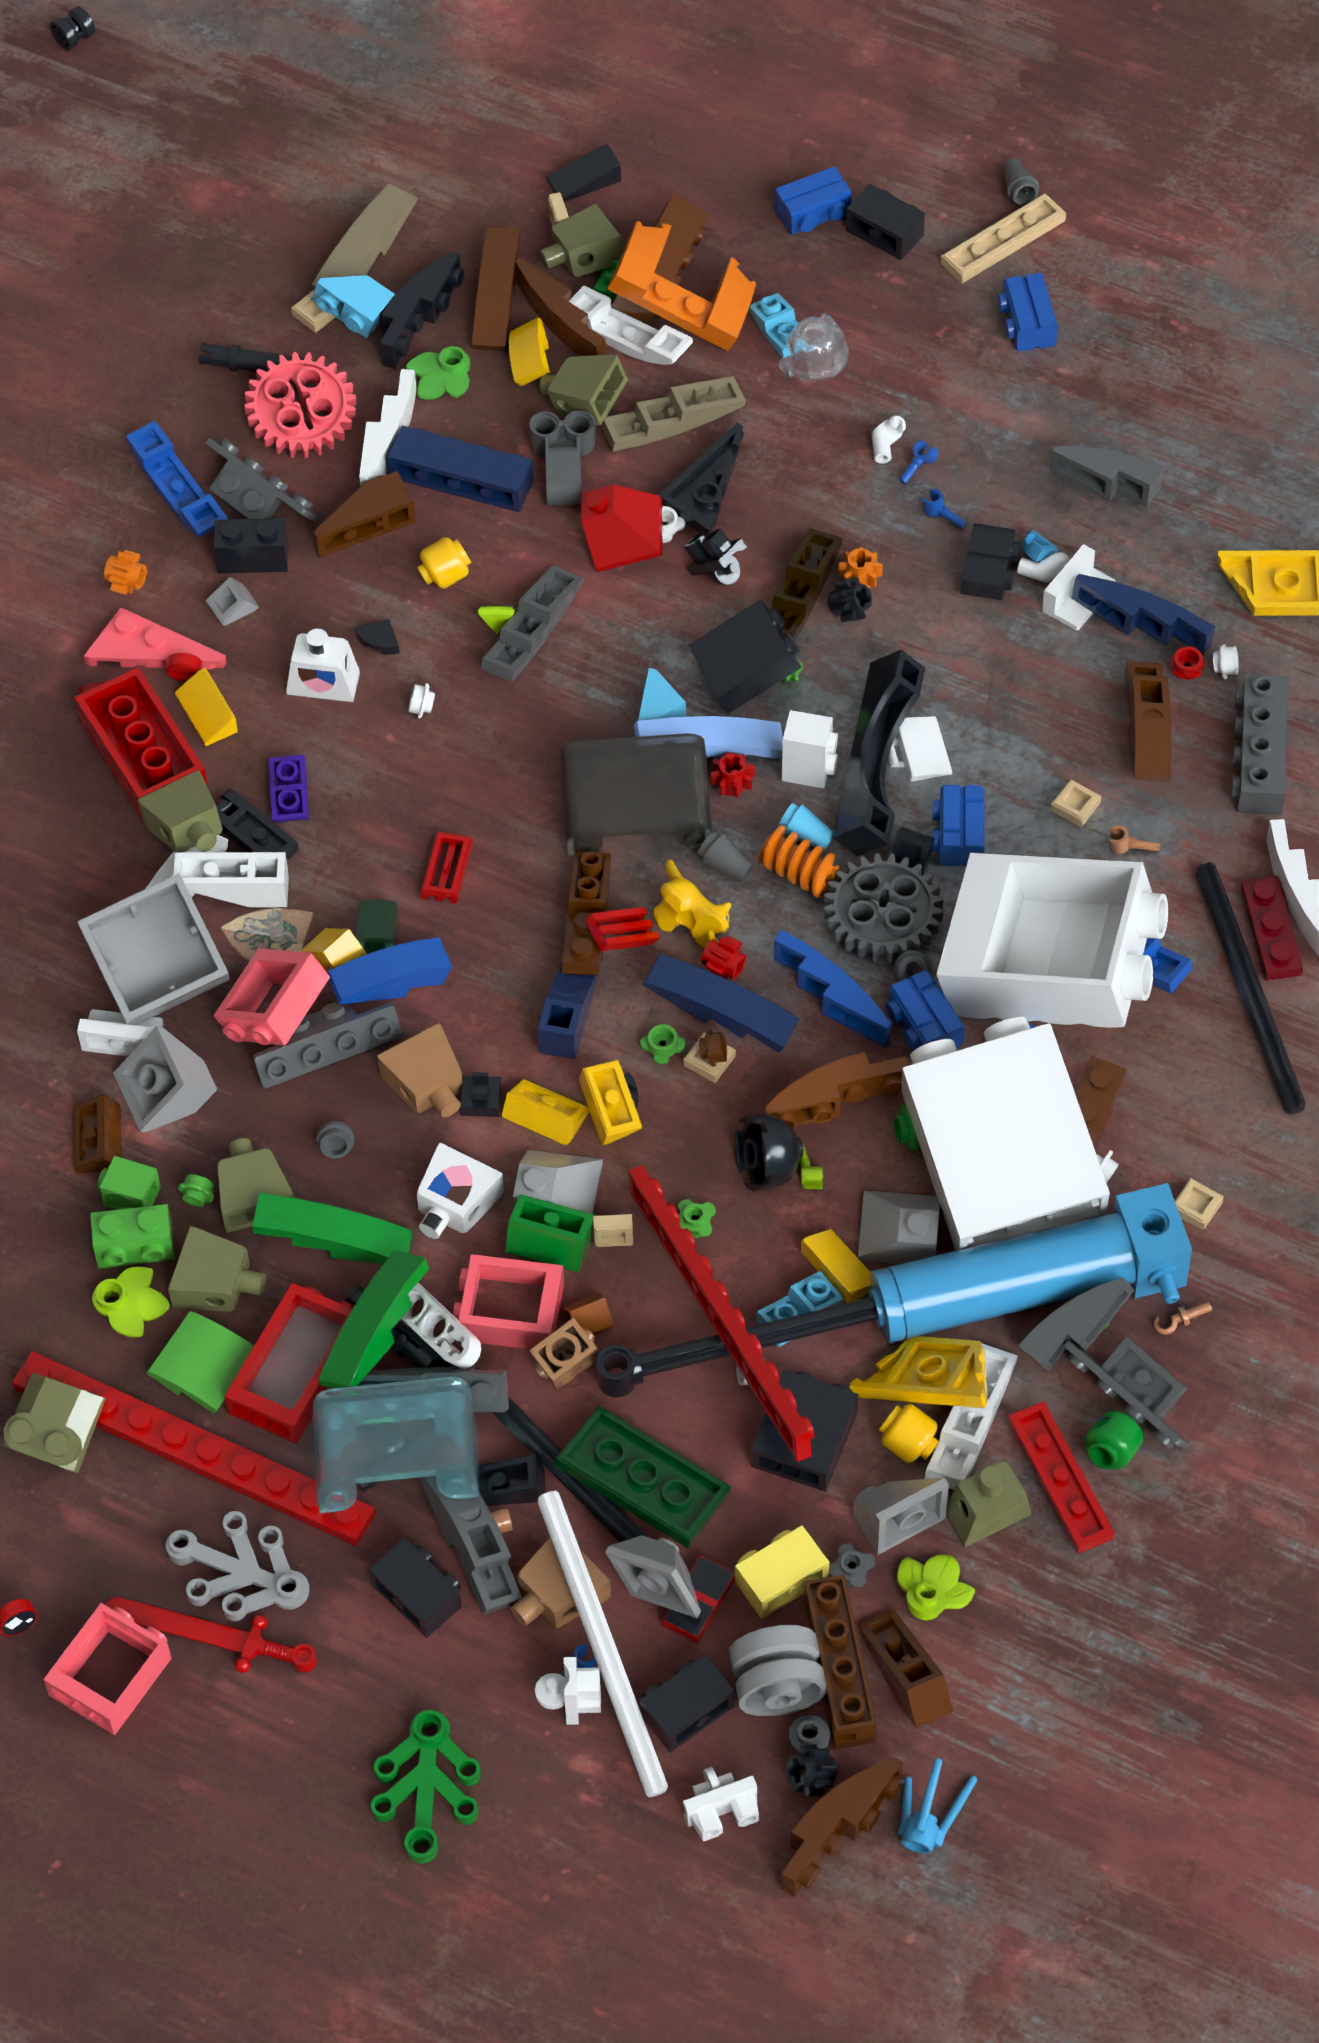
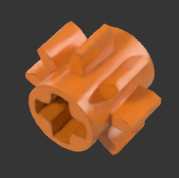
M863 547L851 552L846 551L845 561L839 563L840 576H844V579L859 578V584H864L868 588H876L877 577H882L883 564L877 563V552L871 553L869 550L863 549Z
M124 550V552L119 551L118 556L111 555L108 558L104 568V579L112 582L111 591L126 595L127 593L132 594L133 589L140 590L147 575V566L139 563L140 554Z

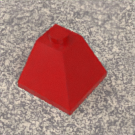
M615 484L581 493V522L597 572L663 556L662 499L660 496Z

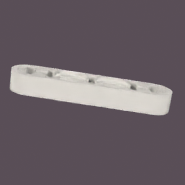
M417 1283L408 1295L412 1307L418 1300L423 1299V1309L417 1316L412 1317L411 1307L401 1319L444 1360L460 1369H467L474 1365L481 1353V1343L478 1338L422 1285ZM445 1319L444 1331L439 1336L434 1337L433 1330L435 1325L440 1320ZM455 1340L462 1343L461 1345L464 1348L462 1353L452 1345Z

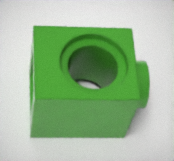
M117 1156L113 1157L109 1168L102 1170L98 1179V1190L101 1191L104 1206L115 1210L153 1206L161 1188L157 1168Z

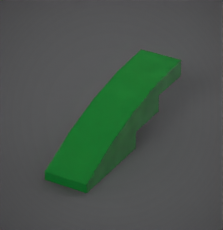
M259 1193L253 1221V1234L291 1238L292 1246L330 1250L331 1258L384 1264L394 1251L409 1254L413 1234L412 1230L347 1209L265 1193Z
M394 1251L372 1278L349 1314L319 1376L320 1385L353 1392L395 1343L391 1330L412 1307L408 1293L429 1270L425 1257Z

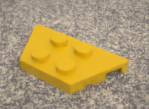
M1319 550L1218 551V566L1253 616L1319 615Z
M916 1336L908 1339L894 1353L885 1356L877 1362L878 1372L869 1379L862 1381L856 1378L849 1385L854 1393L859 1394L858 1398L985 1408L987 1405L986 1354L981 1341Z

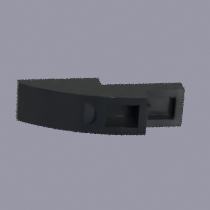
M451 252L426 266L413 276L389 302L382 313L384 337L380 342L382 365L395 369L401 357L407 356L411 346V339L415 332L419 333L421 331L424 321L435 324L440 313L446 312L454 288H459L464 278L460 253Z

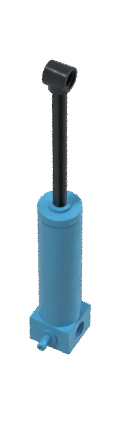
M1165 1183L1116 1195L1114 1212L873 1270L870 1272L871 1289H869V1298L745 1329L749 1335L752 1333L756 1335L761 1348L875 1320L877 1326L881 1328L886 1341L892 1343L1072 1299L1099 1285L1120 1278L1125 1279L1135 1290L1133 1292L1134 1299L1162 1292L1165 1302L1172 1304L1180 1298L1177 1288L1187 1286L1192 1247L1169 1184ZM718 1335L637 1354L636 1349L629 1350L621 1345H610L604 1348L596 1359L598 1386L607 1396L614 1398L628 1395L635 1385L644 1383V1376L730 1356V1353ZM613 1368H620L624 1370L623 1373L615 1375L609 1373L608 1371Z

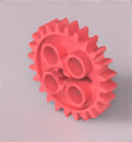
M293 352L292 361H287L283 355H279V365L276 366L268 360V372L257 369V380H250V391L245 392V402H247L245 404V415L249 416L248 426L255 427V438L265 436L264 447L267 448L275 443L276 454H280L287 448L289 449L290 458L295 456L297 450H302L304 458H308L309 449H314L320 456L322 455V445L325 444L333 450L334 438L341 441L345 440L344 430H351V419L356 418V408L353 407L356 405V395L352 394V382L346 383V372L336 374L337 364L335 362L326 367L324 356L313 362L310 352L306 354L304 360H299L297 352ZM288 381L295 383L301 406L306 408L307 420L313 428L311 430L307 428L304 422L301 406L298 402H295V392ZM306 383L317 384L314 388H307L303 385ZM277 393L285 395V397L280 399L271 396ZM320 411L330 413L324 417L316 415ZM287 422H294L298 424L297 426L291 428L284 426V424Z

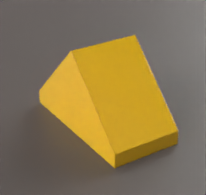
M325 928L300 951L312 953L327 973L337 966L367 954L349 929Z

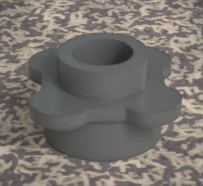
M843 1544L838 1549L839 1556L836 1562L829 1566V1575L832 1577L845 1574L847 1586L861 1588L866 1583L868 1570L875 1566V1557L871 1553L863 1554L854 1550L851 1544ZM850 1563H853L856 1565V1567L854 1569H850L848 1565Z

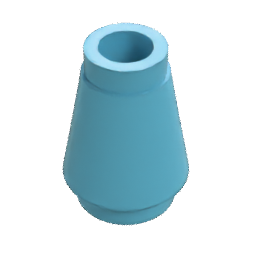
M792 803L779 823V826L784 825L786 827V837L792 832L798 833L797 841L802 842L804 839H808L811 841V846H821L823 851L830 844L834 833L833 830L829 829L825 823L803 804L799 807Z

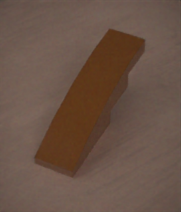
M486 228L474 315L473 349L507 350L509 323H511L512 302L516 286L515 260L518 259L521 230L518 228Z
M521 257L515 260L517 285L531 308L545 325L579 356L606 355V339L589 329L588 313L569 302L571 299V289Z

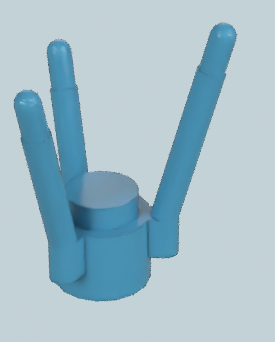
M941 1758L934 1760L920 1811H915L912 1817V1778L907 1776L904 1779L901 1824L897 1835L902 1837L901 1845L917 1853L931 1854L934 1846L942 1847L945 1834L977 1782L976 1776H971L938 1827L936 1825L938 1819L929 1814L942 1766Z

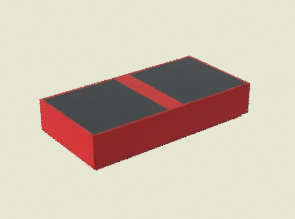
M702 1555L699 1556L689 1573L701 1610L698 1618L668 1609L662 1619V1626L696 1643L700 1641L735 1580V1571Z

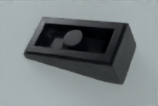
M605 144L548 176L547 181L554 193H561L563 202L621 182V166L610 146Z
M535 1454L462 1469L474 1484L487 1506L538 1502L539 1496L546 1493L544 1466Z

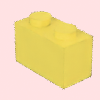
M803 1525L792 1532L791 1530H785L779 1533L770 1545L760 1551L752 1550L746 1553L735 1565V1583L761 1619L805 1594V1581L829 1577V1561Z

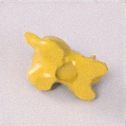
M671 859L667 860L666 874L670 881L662 884L660 888L663 899L654 908L655 922L660 929L666 932H671L679 925L688 928L696 943L705 949L712 939H716L715 934L725 933L729 929L728 912L731 908V903L726 902L715 905L708 901L695 884L682 877L674 861Z

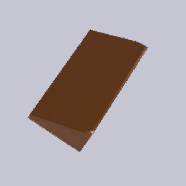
M105 1094L74 1106V1171L76 1173L102 1172L104 1168H109L114 1156L121 1157V1107L119 1103Z

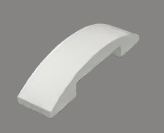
M583 286L569 300L570 303L588 313L589 329L604 337L607 345L636 359L655 364H673L693 343L691 337L667 325L657 330L613 309L611 298L586 286Z

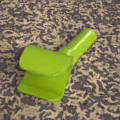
M803 1144V1157L799 1160L802 1188L823 1189V1166L810 1167V1161Z

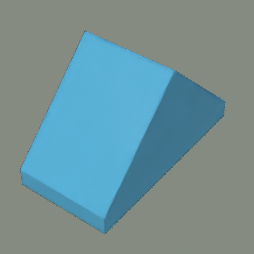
M649 668L638 721L686 717V702L656 669Z

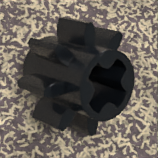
M859 578L835 581L836 590L829 593V608L834 615L840 616L842 623L865 619L864 610H868L871 607V592L866 585L859 584Z
M816 1744L800 1745V1753L789 1755L790 1758L786 1764V1777L789 1783L794 1786V1792H805L806 1797L822 1796V1787H833L837 1767L834 1759L829 1755V1749H818Z

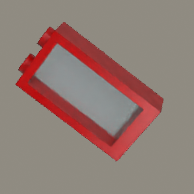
M291 1283L224 1396L228 1414L298 1444L330 1387L320 1385L318 1379L333 1344L354 1306L345 1301L336 1302L326 1298L319 1290L313 1287L305 1286L303 1288Z

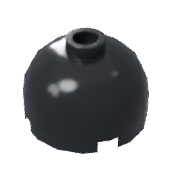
M755 1114L742 1117L739 1123H744L743 1130L735 1131L734 1153L739 1174L746 1169L750 1182L744 1183L745 1186L755 1192L784 1185L793 1177L798 1168L799 1160L803 1157L802 1140L796 1136L795 1131L787 1121L772 1114Z

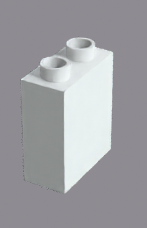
M1010 1018L987 1028L983 1033L986 1040L985 1043L957 1051L953 1040L943 1039L927 1043L910 1054L913 1064L902 1067V1094L955 1250L1106 1214L1110 1192L1050 1023L1030 1029L1027 1018Z

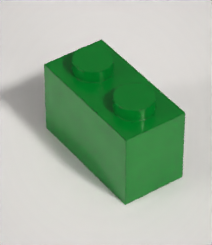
M520 1194L509 1220L505 1252L547 1264L563 1265L564 1269L579 1272L589 1248L594 1214Z

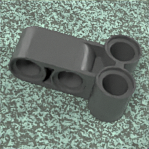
M577 410L569 413L564 420L559 421V418L551 412H538L533 415L529 423L530 445L536 455L546 457L547 506L581 505V456L591 453L595 448L594 417L586 411Z

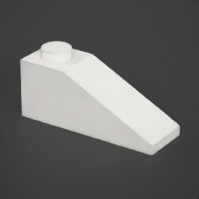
M285 852L175 853L173 876L180 873L189 892L247 907H287L289 874Z

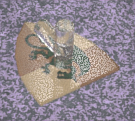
M264 909L239 916L222 926L221 929L230 945L243 958L250 961L258 948L300 952L314 914L296 909Z

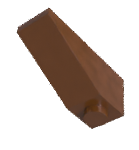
M398 471L381 475L365 482L314 531L316 552L319 558L416 522L414 501Z
M894 1609L858 1624L859 1632L899 1706L916 1728L953 1712L944 1674Z

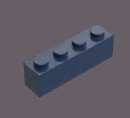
M402 426L388 454L389 474L398 471L403 482L519 513L534 482L532 459L525 458L519 454H509L494 450L488 446L463 442L454 437H444L429 433L419 428L414 429Z

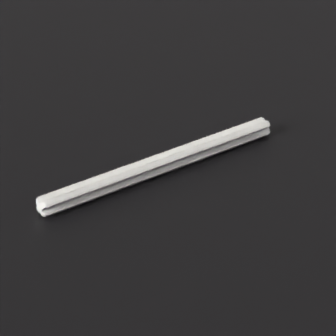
M549 1491L538 1498V1505L645 1793L648 1797L661 1795L668 1788L662 1768L560 1495L557 1491Z

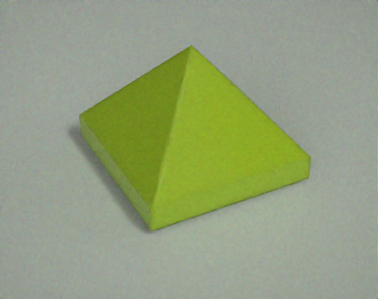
M482 605L478 609V615L496 634L501 631V628L516 613V607Z

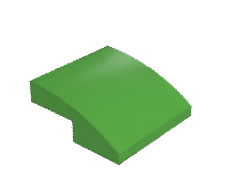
M190 1311L146 1374L179 1396L183 1392L205 1409L215 1414L225 1400V1394L254 1345L220 1324Z

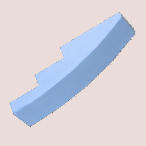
M697 716L636 721L634 724L639 755L704 765L709 757L721 759L726 755V752L739 755L745 754V757L749 754L778 760L782 757L783 734L780 722L739 717Z

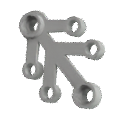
M239 1511L229 1512L223 1518L224 1532L232 1539L239 1559L198 1543L196 1536L188 1530H177L171 1533L166 1540V1551L170 1561L174 1564L184 1566L196 1560L229 1574L209 1582L202 1578L191 1580L186 1587V1593L189 1602L195 1606H203L212 1598L251 1584L264 1588V1590L247 1597H243L238 1593L227 1595L223 1599L222 1608L225 1617L231 1621H239L247 1613L273 1604L283 1609L293 1610L300 1607L309 1596L308 1580L302 1573L290 1569L282 1548L284 1543L282 1532L276 1526H266L258 1535L260 1547L264 1552L269 1553L275 1574L259 1568L246 1533L248 1530L246 1517ZM233 1521H240L242 1523L238 1529H231L228 1526ZM268 1536L278 1537L275 1543L267 1544L264 1542ZM178 1541H188V1544L183 1548L174 1546ZM287 1584H294L296 1586L292 1592H284L282 1590L283 1586ZM197 1588H204L206 1590L202 1596L196 1597L192 1595V1592ZM232 1603H240L242 1605L238 1611L228 1610L229 1605Z

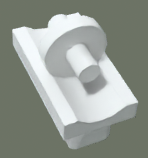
M564 1657L565 1677L560 1674L550 1673L541 1677L536 1683V1700L541 1706L554 1710L565 1705L566 1725H578L579 1713H601L599 1668H577L576 1657Z
M708 1767L703 1769L705 1782L692 1786L695 1797L683 1801L685 1810L683 1817L687 1827L694 1826L703 1841L718 1837L723 1833V1826L719 1816L731 1811L738 1827H745L759 1821L757 1785L753 1775L734 1782L731 1772L717 1777L714 1769Z

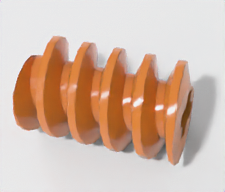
M780 825L766 839L758 855V863H763L764 868L767 870H775L776 874L782 878L787 877L788 881L792 884L800 883V887L804 891L812 890L813 896L819 899L824 897L825 893H828L829 881H836V872L840 871L839 865L833 866L835 854L830 852L824 859H821L823 852L821 846H816L811 853L808 852L811 844L810 840L804 839L798 846L796 845L798 833L792 832L785 839L786 827Z

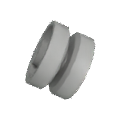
M779 1625L762 1628L737 1639L729 1648L732 1674L738 1678L735 1682L739 1708L747 1714L777 1716L793 1713L817 1703L826 1694L827 1686L823 1667L817 1663L820 1658L817 1637L810 1628L798 1625Z

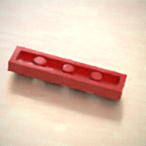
M1040 1402L1008 1415V1424L1077 1554L1114 1540L1115 1532L1045 1402Z

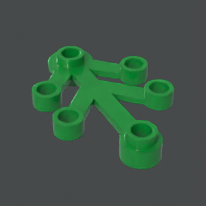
M425 1710L417 1714L409 1726L410 1736L388 1755H382L374 1762L376 1779L381 1783H391L399 1775V1766L420 1751L419 1765L385 1794H379L371 1801L373 1817L379 1822H388L396 1815V1807L417 1789L415 1828L406 1834L404 1844L409 1859L420 1864L433 1860L439 1849L437 1836L432 1830L434 1789L453 1808L454 1817L459 1823L464 1825L472 1824L479 1815L476 1800L470 1796H465L436 1766L437 1751L456 1768L457 1779L465 1786H472L480 1780V1764L476 1759L467 1757L449 1738L450 1724L448 1719L442 1713L434 1710ZM428 1727L437 1729V1733L431 1737L425 1736L423 1731ZM385 1764L394 1767L393 1771L389 1774H382L379 1769ZM465 1767H473L476 1770L472 1776H464L461 1773ZM381 1803H388L391 1806L390 1810L386 1813H380L376 1808ZM469 1805L473 1808V1812L469 1815H462L459 1813V1809L462 1806ZM420 1843L430 1846L429 1850L425 1853H418L414 1849Z

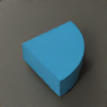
M1035 530L1029 531L1022 542L1023 550L1035 562L1042 561L1058 551L1055 545Z

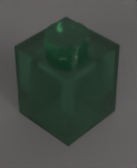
M385 899L360 900L356 939L365 952L369 954L397 945L399 929L397 902Z

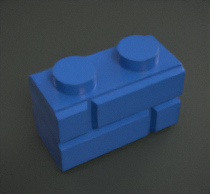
M835 166L774 189V210L781 222L783 221L790 235L800 231L809 232L817 225L829 220H841L846 216L847 208L852 203L851 190L846 182L842 180V176Z
M1035 273L1025 275L1023 278L1021 276L1005 278L1003 280L1002 293L997 294L999 312L1006 313L1007 319H1005L1007 339H1014L1016 350L1019 352L1033 350L1035 347L1039 349L1053 347L1057 342L1058 325L1043 275Z
M943 785L940 787V799H933L932 821H939V829H933L932 838H935L932 851H939V864L942 866H959L960 864L967 866L970 853L984 854V788L981 785H965L964 787L960 785Z
M924 970L911 976L910 979L906 978L891 985L886 1010L893 1023H901L905 1030L903 1032L905 1042L912 1052L927 1043L943 1039L953 1040L956 1048L962 1045L965 1027L929 971Z

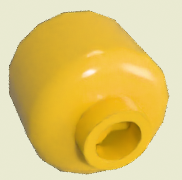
M443 537L420 552V559L423 564L417 568L427 585L434 582L440 589H445L466 577L469 572L467 565L472 562L458 539L452 541L448 537Z
M907 1404L903 1408L896 1405L878 1430L883 1433L881 1437L883 1447L905 1463H912L919 1456L926 1460L939 1443V1440L933 1437L938 1428L937 1422L913 1404Z

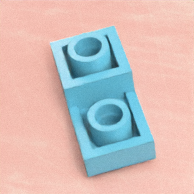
M778 293L766 296L749 306V312L757 326L783 360L813 347L812 336L795 320L794 308Z
M819 1271L790 1286L786 1297L757 1311L755 1322L759 1325L837 1306L843 1302L844 1297L824 1274ZM788 1342L779 1343L775 1345L779 1348Z

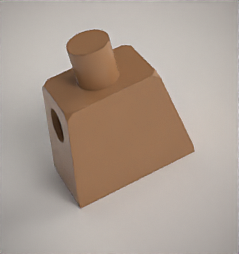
M440 1023L377 1055L381 1078L415 1112L422 1113L435 1106L442 1117H449L459 1110L461 1103L455 1095L462 1091V1073Z
M550 1537L518 1574L519 1591L524 1597L515 1603L510 1610L517 1621L524 1627L539 1615H542L554 1628H560L580 1616ZM581 1551L601 1604L611 1597L610 1579Z

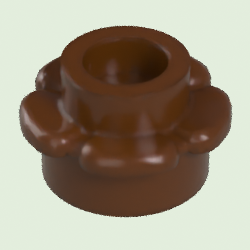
M710 1029L707 1030L705 1038L699 1039V1051L701 1059L703 1061L708 1060L712 1067H716V1063L726 1062L728 1052L724 1033H713Z

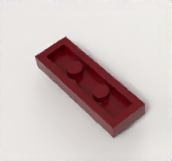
M1272 876L1243 880L1241 892L1265 981L1302 976L1303 965L1279 877Z

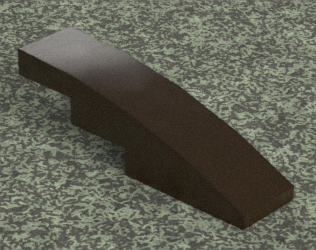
M810 528L787 564L785 578L773 595L771 609L775 607L786 624L781 628L784 635L790 634L794 641H796L822 591L842 545V537Z

